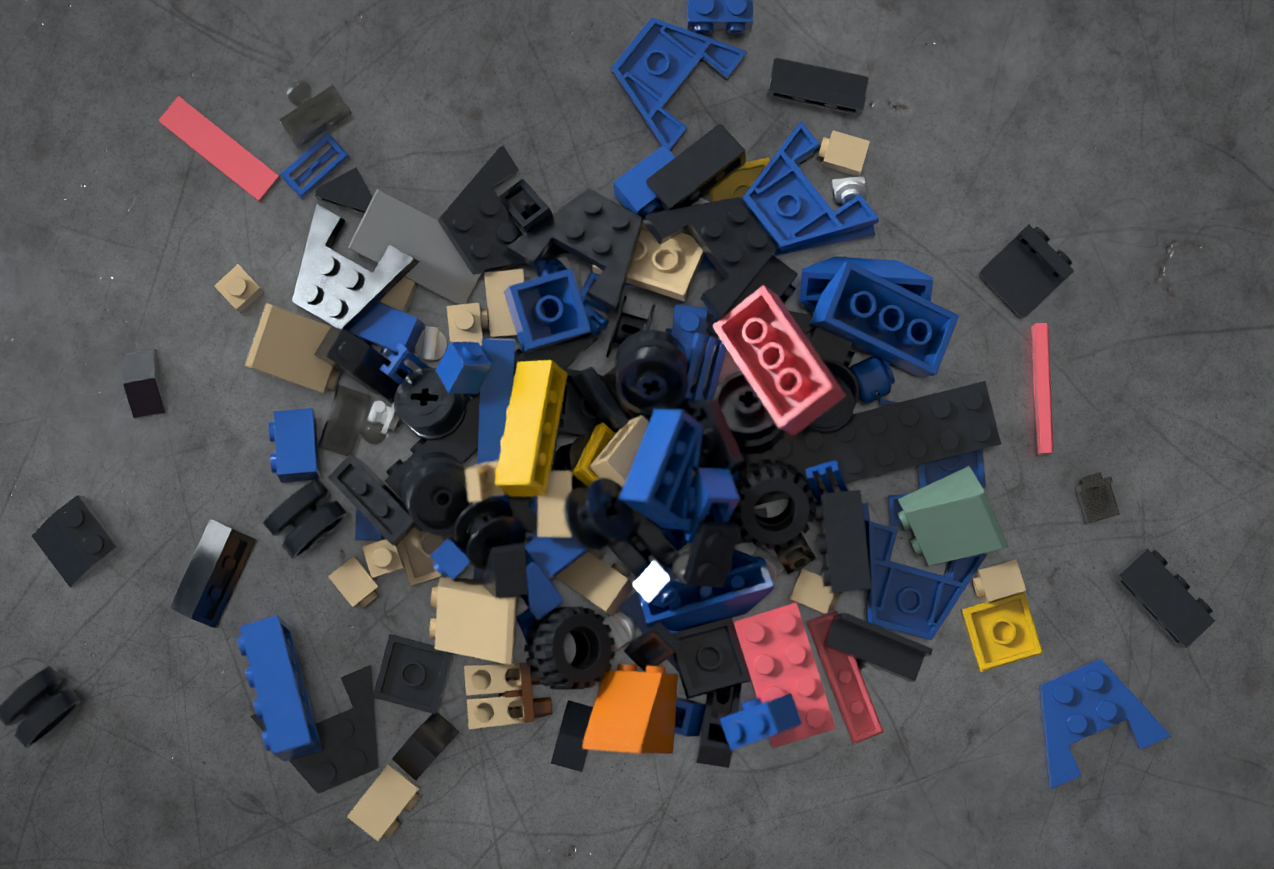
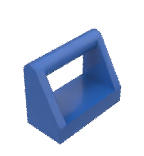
M525 549L528 594L520 596L537 620H539L562 603L564 599Z

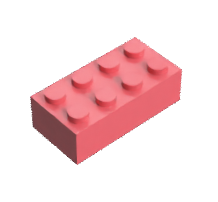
M764 285L712 325L779 428L793 436L846 396L780 297Z
M797 602L733 622L751 677L750 681L755 697H761L762 703L791 693L802 721L800 726L768 737L771 747L776 748L836 729Z

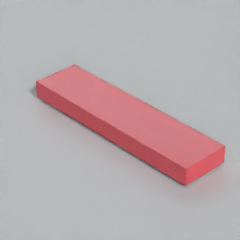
M180 96L175 99L158 120L163 126L259 202H261L280 178L279 175Z
M1035 323L1031 326L1036 455H1049L1054 451L1049 325L1047 323Z
M837 610L806 621L851 741L855 744L884 733L856 659L823 646L833 617L838 614Z

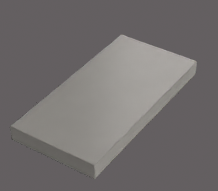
M376 190L348 249L378 264L390 244L419 261L405 278L416 282V284L457 305L466 304L480 274L473 275L438 220L380 190Z

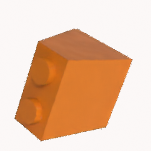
M618 664L617 670L604 672L605 678L601 681L584 737L583 749L673 754L678 674H666V667L646 666V672H637V665Z

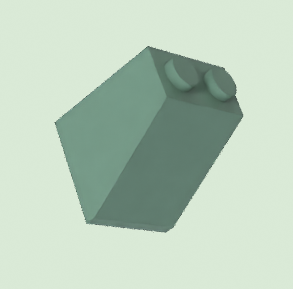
M969 466L898 499L903 510L897 513L905 531L911 529L915 536L909 541L917 557L923 555L929 566L996 551L1009 546L987 495Z

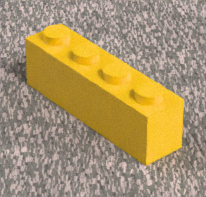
M552 360L517 362L510 405L506 412L505 432L501 439L499 464L495 471V485L511 497L546 496L567 373Z

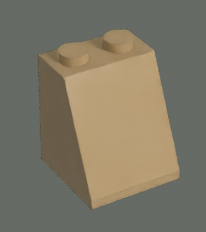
M266 303L245 364L246 367L253 372L326 396L329 389H335L340 372L335 371L336 368L314 355L331 326Z
M440 577L438 587H432L431 607H437L436 619L431 618L429 637L435 638V649L503 664H512L516 642L518 595L496 599L482 585L481 579L455 578L452 580L450 577Z

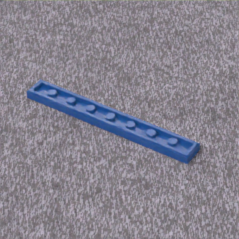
M482 338L481 347L489 359L491 367L480 385L477 465L500 459L501 439L504 436L507 421L506 412L510 405L513 389L515 339ZM508 494L503 496H491L493 498H501L509 504ZM474 567L473 579H481L484 569Z

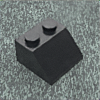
M80 495L75 496L51 514L31 535L70 588L123 549L87 499Z

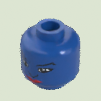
M871 356L849 367L859 383V401L863 404H869L891 392V385L895 383V378L886 360L880 361L877 357Z

